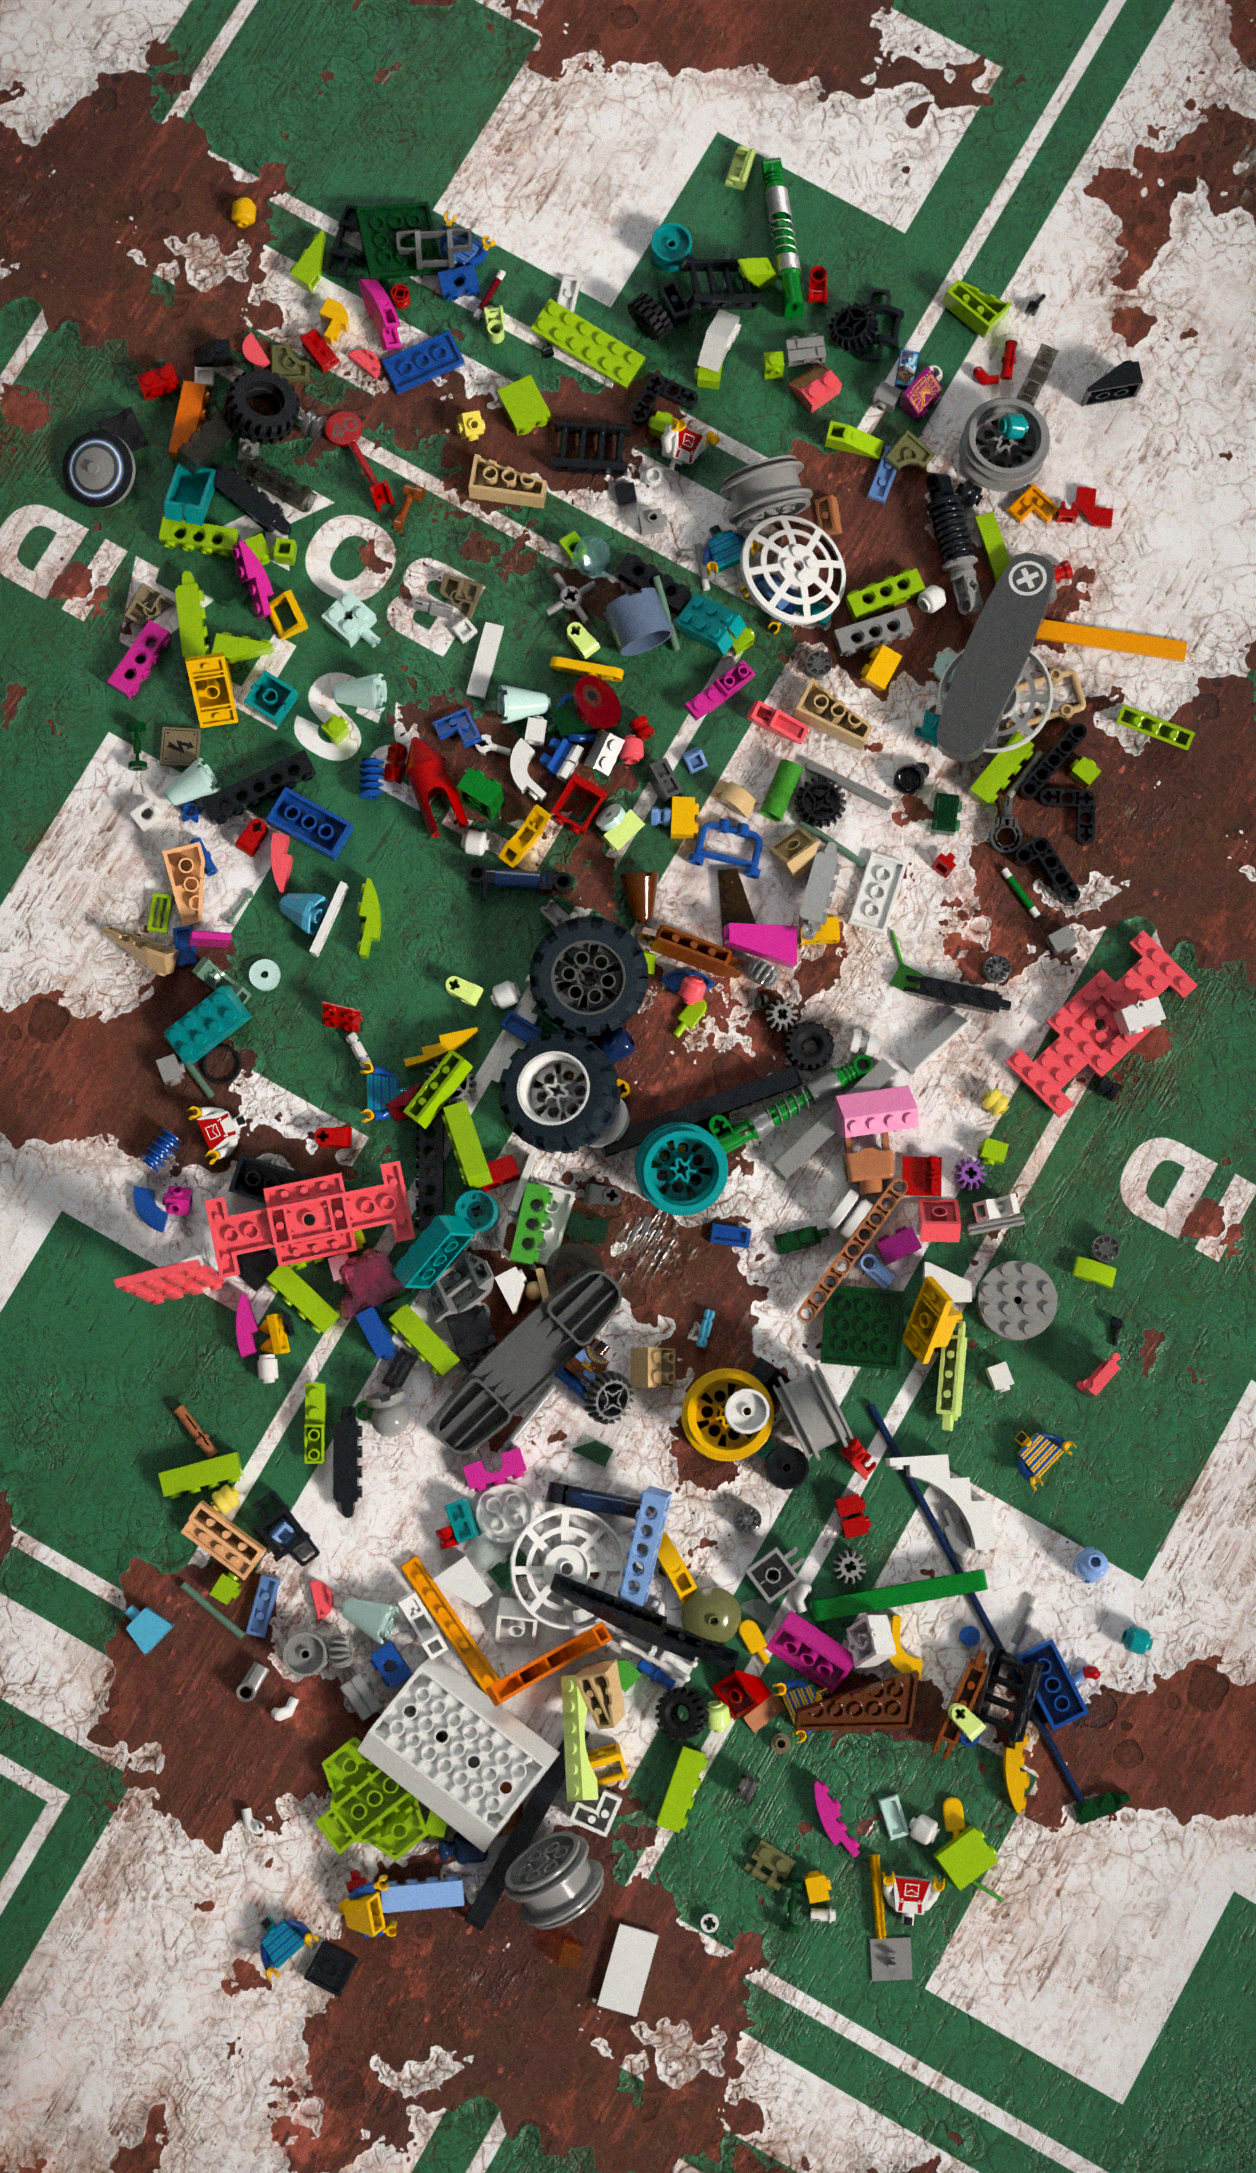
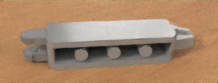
M834 842L827 843L824 853L819 852L815 854L799 912L798 923L803 927L802 938L813 940L816 932L820 931L821 925L826 924L828 914L825 913L826 908L830 909L832 897H829L830 892L835 891L837 883L834 877L835 875L839 876L841 864H838L839 856H836L837 844Z

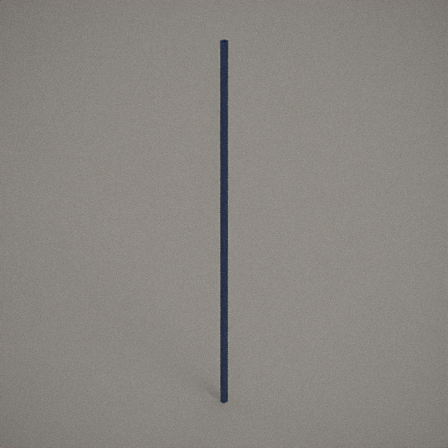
M875 1404L867 1406L893 1457H902ZM904 1465V1469L901 1472L956 1574L962 1573L963 1570L915 1479L906 1476V1466ZM975 1592L968 1593L967 1596L994 1647L1004 1648ZM1005 1650L1004 1656L1009 1658ZM1004 1665L1012 1681L1022 1684L1023 1682L1016 1669ZM1033 1704L1031 1716L1076 1801L1084 1800L1080 1789Z

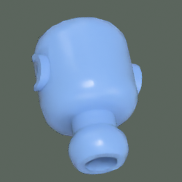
M1085 1547V1550L1080 1552L1073 1562L1074 1573L1079 1579L1084 1581V1584L1093 1583L1100 1579L1110 1567L1105 1555L1099 1550L1094 1549V1547Z

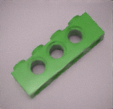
M532 1183L526 1184L510 1261L533 1266L534 1262H538L540 1251L537 1250L538 1242L542 1243L544 1231H541L542 1224L547 1223L549 1212H545L547 1204L551 1205L553 1193H550V1187ZM533 1201H540L542 1207L535 1211L531 1209V1203ZM529 1220H535L538 1223L534 1230L526 1227ZM525 1239L533 1241V1246L530 1249L522 1247V1242Z

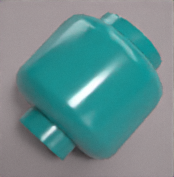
M1018 413L1005 414L999 421V432L1006 439H1021L1029 428V423L1024 415Z
M1130 1626L1124 1630L1121 1643L1124 1644L1125 1650L1143 1655L1147 1650L1151 1649L1153 1639H1151L1148 1630L1137 1626Z

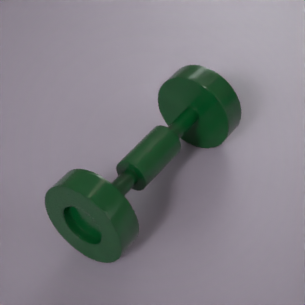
M139 721L129 722L126 724L127 731L134 732L135 734L133 753L135 754L136 761L128 762V770L145 771L148 769L147 762L139 761L141 740L139 739L138 732L146 730V723Z
M785 1879L784 1886L792 1888V1894L788 1902V1923H780L779 1930L799 1933L800 1926L792 1924L793 1914L796 1912V1889H804L805 1882Z

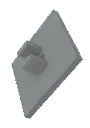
M910 1937L870 1939L872 1981L913 1979Z

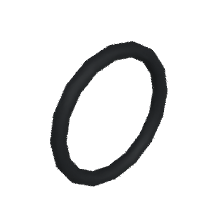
M217 1045L204 1055L202 1060V1071L205 1077L210 1082L218 1085L233 1082L239 1076L242 1069V1060L239 1053L226 1045ZM218 1049L231 1051L238 1061L236 1073L232 1078L225 1081L213 1079L206 1070L208 1056Z

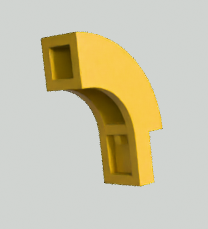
M536 804L517 833L506 842L498 857L514 868L536 844L545 831V827L552 815Z
M891 1615V1619L888 1620L896 1647V1654L888 1660L903 1674L917 1670L919 1672L918 1679L921 1680L923 1659L911 1657L903 1650L900 1643L901 1616Z

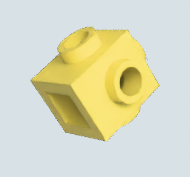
M480 410L461 413L457 416L458 423L456 428L461 439L467 438L468 441H474L479 439L478 436L484 434L485 423L481 419Z

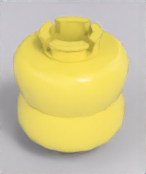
M994 1088L993 1091L988 1089L981 1097L984 1100L981 1103L982 1107L989 1110L993 1116H997L999 1113L1002 1116L1010 1107L1007 1105L1010 1101L1009 1098L1003 1095L998 1088Z
M225 1484L220 1490L212 1494L213 1501L210 1503L218 1512L221 1511L227 1514L232 1508L240 1504L238 1497L241 1495L235 1486L230 1487Z

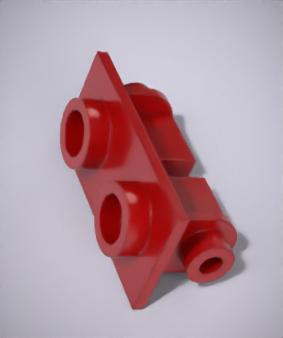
M397 742V744L391 743V746L388 747L386 760L392 761V764H385L383 776L386 782H392L393 780L401 784L404 776V764L408 751L407 747L400 742Z

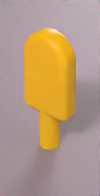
M743 1620L739 1625L738 1632L749 1653L753 1654L756 1652L763 1665L769 1663L770 1660L763 1649L767 1646V1642L759 1627L753 1620Z
M949 1797L942 1804L945 1830L952 1832V1837L955 1838L960 1834V1830H965L966 1828L963 1806L958 1798Z

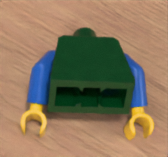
M572 693L562 696L556 709L552 712L555 722L547 725L549 733L554 735L559 732L561 737L573 742H594L599 731L594 734L596 729L587 725L579 717Z

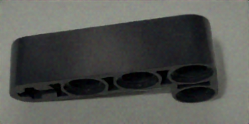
M1037 837L1016 851L1013 857L1014 864L1023 868L1036 862L1063 905L1072 906L1078 901L1080 890L1046 838ZM1035 844H1041L1044 847V851H1038L1035 848ZM1019 854H1026L1028 860H1021ZM1045 860H1051L1054 863V867H1048ZM1061 876L1064 879V883H1058L1055 877ZM1067 894H1069V895L1073 894L1074 897H1073V898H1072V897H1069V898H1068V897H1067Z

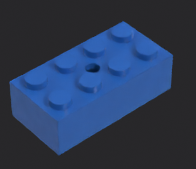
M287 787L284 788L266 818L269 826L334 862L354 831L352 823Z
M1047 1638L1013 1655L1016 1661L1026 1665L1029 1661L1045 1663L1035 1701L1050 1730L1055 1731L1089 1713L1053 1639ZM1049 1680L1053 1681L1052 1687H1047Z

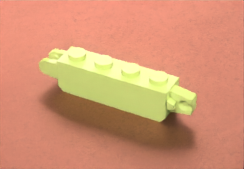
M965 1321L959 1323L958 1335H953L952 1333L948 1346L941 1347L936 1413L939 1414V1419L943 1420L942 1430L953 1431L954 1421L961 1417L967 1348Z

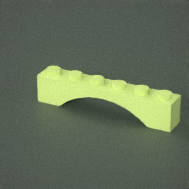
M576 1675L561 1676L567 1801L598 1800L597 1777L590 1765L585 1744V1721L588 1707L574 1680Z

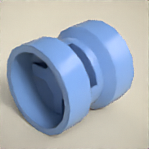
M652 806L651 826L662 824L663 826L670 827L671 807L659 809Z

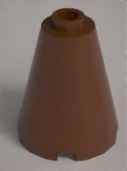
M659 872L620 874L632 918L637 920V924L649 923V919L653 917Z

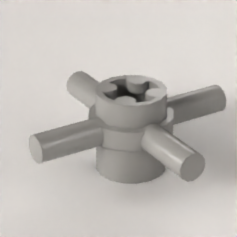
M559 573L554 574L552 577L561 589L560 601L546 608V614L550 616L564 608L567 611H575L583 624L588 622L589 618L580 605L582 595L597 587L594 580L578 589L574 586H567ZM570 595H573L575 601L572 602L571 599L566 600L565 598L570 597Z

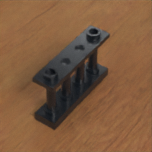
M691 257L686 259L679 267L680 272H689L693 295L686 303L688 310L756 309L762 302L761 294L751 292L750 283L741 274L744 294H737L734 291L731 272H739L738 267L740 265L737 261L738 259H696ZM697 272H706L710 294H703L700 291ZM714 272H723L727 294H720L717 291Z
M569 420L555 421V432H560L559 456L552 457V471L627 476L628 462L623 461L624 437H630V426L625 424L574 423ZM568 433L579 434L578 456L575 459L566 457ZM587 434L598 435L597 454L594 460H587L585 458ZM605 435L617 436L615 460L605 461L604 459Z
M994 1647L989 1655L988 1672L984 1680L977 1709H975L973 1714L984 1725L986 1722L1008 1731L1007 1740L1023 1742L1045 1663L1029 1661L1026 1665L1005 1657V1648ZM1001 1664L1024 1672L1025 1678L1023 1683L1019 1684L998 1676ZM996 1684L1019 1692L1018 1703L1015 1704L994 1696ZM992 1703L1013 1711V1721L1008 1723L988 1715L990 1704Z

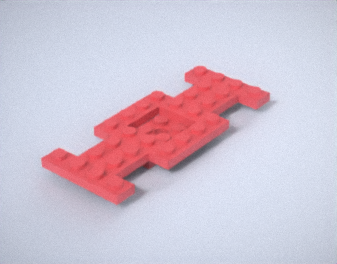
M1144 930L1128 944L1141 959L1115 983L1102 969L1046 1022L1059 1038L1036 1060L1032 1061L1019 1048L1005 1061L1014 1073L1058 1118L1074 1105L1061 1089L1075 1075L1088 1065L1101 1079L1153 1029L1146 1030L1144 1026L1142 1027V1032L1127 1036V1033L1119 1034L1120 1031L1113 1012L1127 1008L1130 1004L1135 1005L1138 1001L1144 1002L1155 998L1168 986L1183 1000L1198 986ZM1102 1020L1105 1028L1098 1030L1095 1027V1021Z
M400 1161L380 1165L384 1184L348 1192L345 1191L342 1173L264 1188L266 1209L229 1216L225 1197L206 1200L205 1206L220 1279L240 1275L237 1255L275 1247L279 1266L357 1251L354 1231L392 1223L396 1242L415 1239ZM307 1214H312L315 1217V1223L311 1226L304 1222V1217Z
M197 1259L114 1279L116 1288L122 1289L123 1292L126 1291L136 1296V1298L143 1299V1301L152 1302L153 1305L164 1303V1299L167 1298L172 1300L184 1298L183 1294L187 1293L191 1295L202 1294L203 1290L208 1288L211 1291L222 1289V1285L227 1284L225 1278L220 1279L217 1271L207 1265L201 1266L200 1261Z

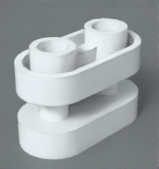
M854 1029L849 1051L857 1053L859 1048L865 1049V1055L873 1057L874 1053H878L880 1039L877 1038V1034L870 1032L868 1038L862 1037V1030Z

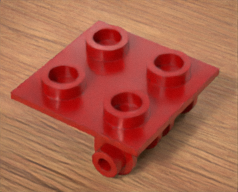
M322 1001V1024L332 1028L345 1029L348 1032H360V1023L363 1020L361 1010Z
M902 1157V1179L908 1185L905 1196H941L942 1157Z

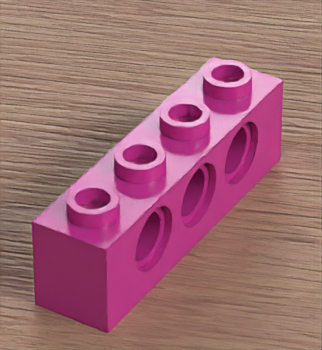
M149 620L107 681L109 686L128 699L132 695H136L142 680H146L149 676L152 665L158 663L161 652L170 645L172 640L170 632ZM150 642H156L153 648L147 647ZM140 657H145L146 659L143 663H137ZM129 673H135L132 679H126Z

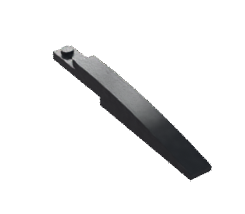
M554 1574L550 1590L596 1617L650 1644L690 1661H694L695 1657L734 1671L738 1660V1651L667 1624L666 1616L560 1574Z

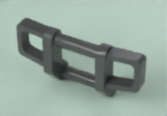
M447 228V230L420 231V229L396 233L397 253L400 255H416L417 270H423V268L428 267L455 268L454 253L472 250L471 229ZM453 235L468 236V244L453 246ZM415 237L416 248L400 246L401 239ZM447 238L448 259L422 260L421 239Z

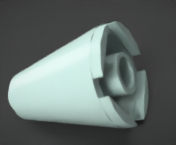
M376 673L337 683L332 689V697L337 703L383 712L385 707H382V704L387 702L386 681L381 679L383 674Z
M506 685L499 686V689L502 690L497 693L498 714H502V719H499L501 724L547 713V710L551 707L550 697H547L545 693Z
M202 758L196 759L165 789L166 794L164 796L169 804L180 805L220 791V787L216 788L215 784L218 781L208 764L203 765L201 763L203 761Z
M350 1598L348 1601L345 1600L343 1602L341 1612H343L342 1616L377 1643L384 1644L383 1640H388L395 1628L397 1619H394L395 1613L399 1614V1607Z

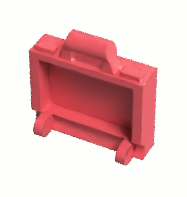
M1111 1354L1109 1359L1103 1361L1088 1379L1083 1382L1078 1381L1076 1387L1087 1398L1096 1396L1121 1368L1116 1364V1361L1120 1360V1354Z

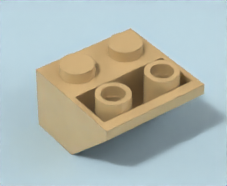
M654 1347L631 1348L632 1388H675V1349Z

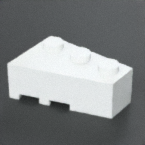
M723 310L718 311L706 331L697 363L698 366L719 372L728 350H730L732 343H734L736 336L740 332V316Z

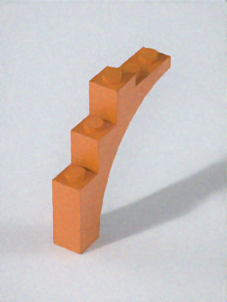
M601 1622L515 1669L485 1690L496 1707L548 1675L612 1640V1637L604 1623Z

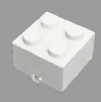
M1158 996L1144 1002L1138 1001L1135 1005L1130 1004L1127 1008L1113 1012L1120 1034L1127 1033V1036L1142 1032V1027L1144 1026L1147 1030L1161 1025V1020L1166 1019Z
M867 1615L846 1629L849 1641L848 1651L852 1653L855 1668L876 1667L896 1654V1647L887 1615Z

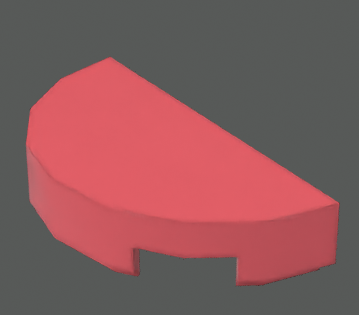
M251 332L243 342L242 350L245 359L251 365L261 366L262 368L270 366V361Z
M360 349L357 351L353 350L347 354L348 358L377 380L380 375L381 366L374 352L368 349Z
M309 1581L317 1619L320 1620L331 1612L334 1596L331 1589L325 1583Z

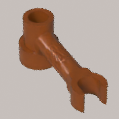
M409 484L404 486L403 495H406L399 515L393 522L394 530L402 531L412 501L422 502L426 491L424 487L418 485L415 487Z

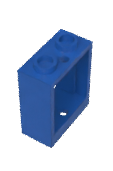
M372 1306L355 1315L377 1358L387 1361L396 1356L394 1352L398 1350L377 1310Z

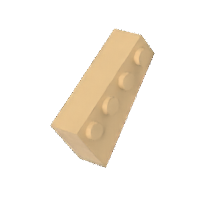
M474 454L469 482V498L544 509L547 481L527 473L522 474L515 471L514 468L501 466L496 461L490 459L488 461L481 458L480 455Z
M814 678L808 684L793 716L796 720L862 751L873 728L857 713L849 710L841 700L838 701L833 697L830 691L826 688L823 689L817 684Z

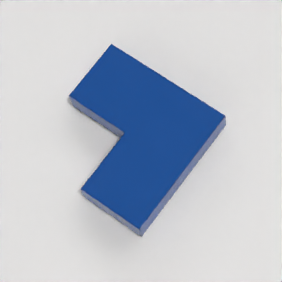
M467 707L432 722L440 741L457 733L465 748L482 741V737Z

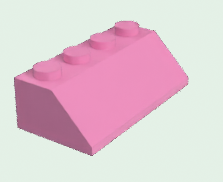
M908 1085L834 1096L837 1134L845 1138L919 1127L918 1108Z

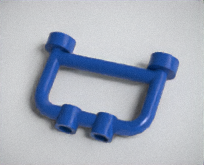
M719 819V823L708 822L700 828L694 853L689 854L688 863L702 866L704 858L746 867L744 873L746 877L759 879L761 870L758 869L763 841L757 832L749 830L748 824L738 823V827L730 825V820ZM714 829L720 833H731L742 838H752L755 841L752 860L703 850L707 831Z

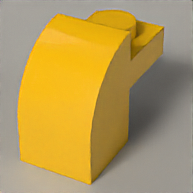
M327 297L319 315L321 321L329 324L324 334L325 342L333 346L335 340H339L342 331L348 333L350 324L345 307L338 301Z

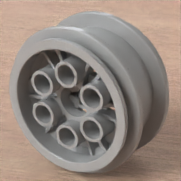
M1009 397L989 400L977 407L965 424L959 444L962 466L974 482L986 489L998 492L1020 489L1033 481L1039 474L1049 452L1050 432L1040 412L1027 402ZM1005 414H1022L1026 421H1028V431L1025 432L1021 439H1006L999 432V421ZM997 422L998 429L996 431L992 425V423ZM989 435L992 438L987 440L984 436ZM1005 442L1008 443V445L1005 444L1004 446H1002V447L1000 448L1001 444H1004ZM1028 452L1033 453L1032 457H1029L1027 455H1024L1023 453ZM981 453H986L989 457L984 458ZM1012 460H1018L1020 465H1015Z
M794 455L776 456L752 463L726 476L722 481L723 487L720 489V494L723 497L731 498L735 512L729 516V522L735 524L738 530H751L768 518L780 515L794 516L807 509L811 505L810 498L813 496V492L811 489L802 488L798 474L804 469L803 462L797 461ZM779 520V521H774V522H772V523H770V524H767L766 526L771 525V524H774V523H777V522H780V520Z
M806 1363L804 1365L807 1370L806 1374L786 1384L782 1377L779 1376L777 1379L781 1386L776 1388L774 1384L772 1387L807 1459L810 1460L809 1455L814 1453L817 1461H820L819 1450L840 1440L846 1448L848 1444L845 1438L849 1436L850 1439H853V1436L818 1364L814 1365L816 1369L812 1371L809 1364Z
M561 1831L545 1836L527 1847L509 1866L505 1875V1892L510 1900L523 1902L520 1915L526 1924L541 1930L564 1925L587 1910L601 1893L604 1884V1869L599 1861L587 1858L589 1846L582 1836L570 1831Z

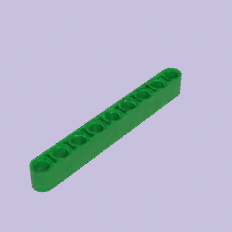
M979 1569L809 1601L812 1620L816 1622L988 1589L985 1570Z

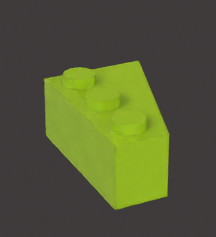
M957 280L946 291L941 303L982 338H985L1004 319L1012 305L1011 302L1007 301L1005 303L995 298V295L990 294L989 296L980 292L979 288Z

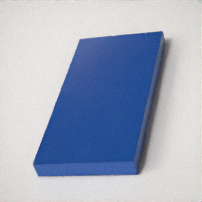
M450 330L381 360L397 395L465 365V361Z

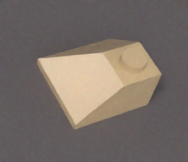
M798 826L769 847V850L783 869L796 880L811 869L819 843Z

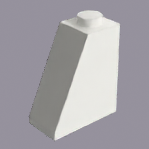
M929 1262L922 1264V1285L925 1277L932 1276L953 1299V1303H971L972 1299H975V1287H972V1282Z
M467 1555L433 1579L436 1584L475 1607L481 1605L484 1608L492 1602L491 1597L494 1594Z

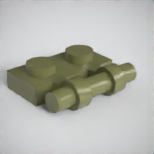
M761 1838L751 1854V1857L757 1860L754 1866L747 1862L743 1869L749 1872L751 1877H756L764 1882L765 1886L769 1889L772 1887L779 1891L782 1884L776 1881L777 1876L779 1875L786 1879L796 1861ZM762 1865L772 1870L770 1876L760 1870Z

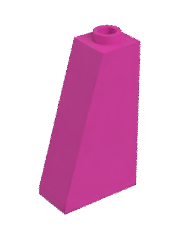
M728 923L722 929L724 946L789 968L797 964V926Z

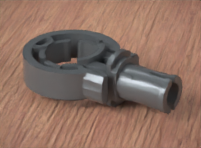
M1001 798V816L995 817V825L989 832L991 847L1002 854H1008L1018 849L1023 839L1022 831L1018 826V818L1013 819L1012 798ZM1001 829L1012 831L1014 842H1016L1018 836V842L1013 849L1010 847L1014 843H1011L1009 846H1004L1000 842L994 843V840H998L997 834Z

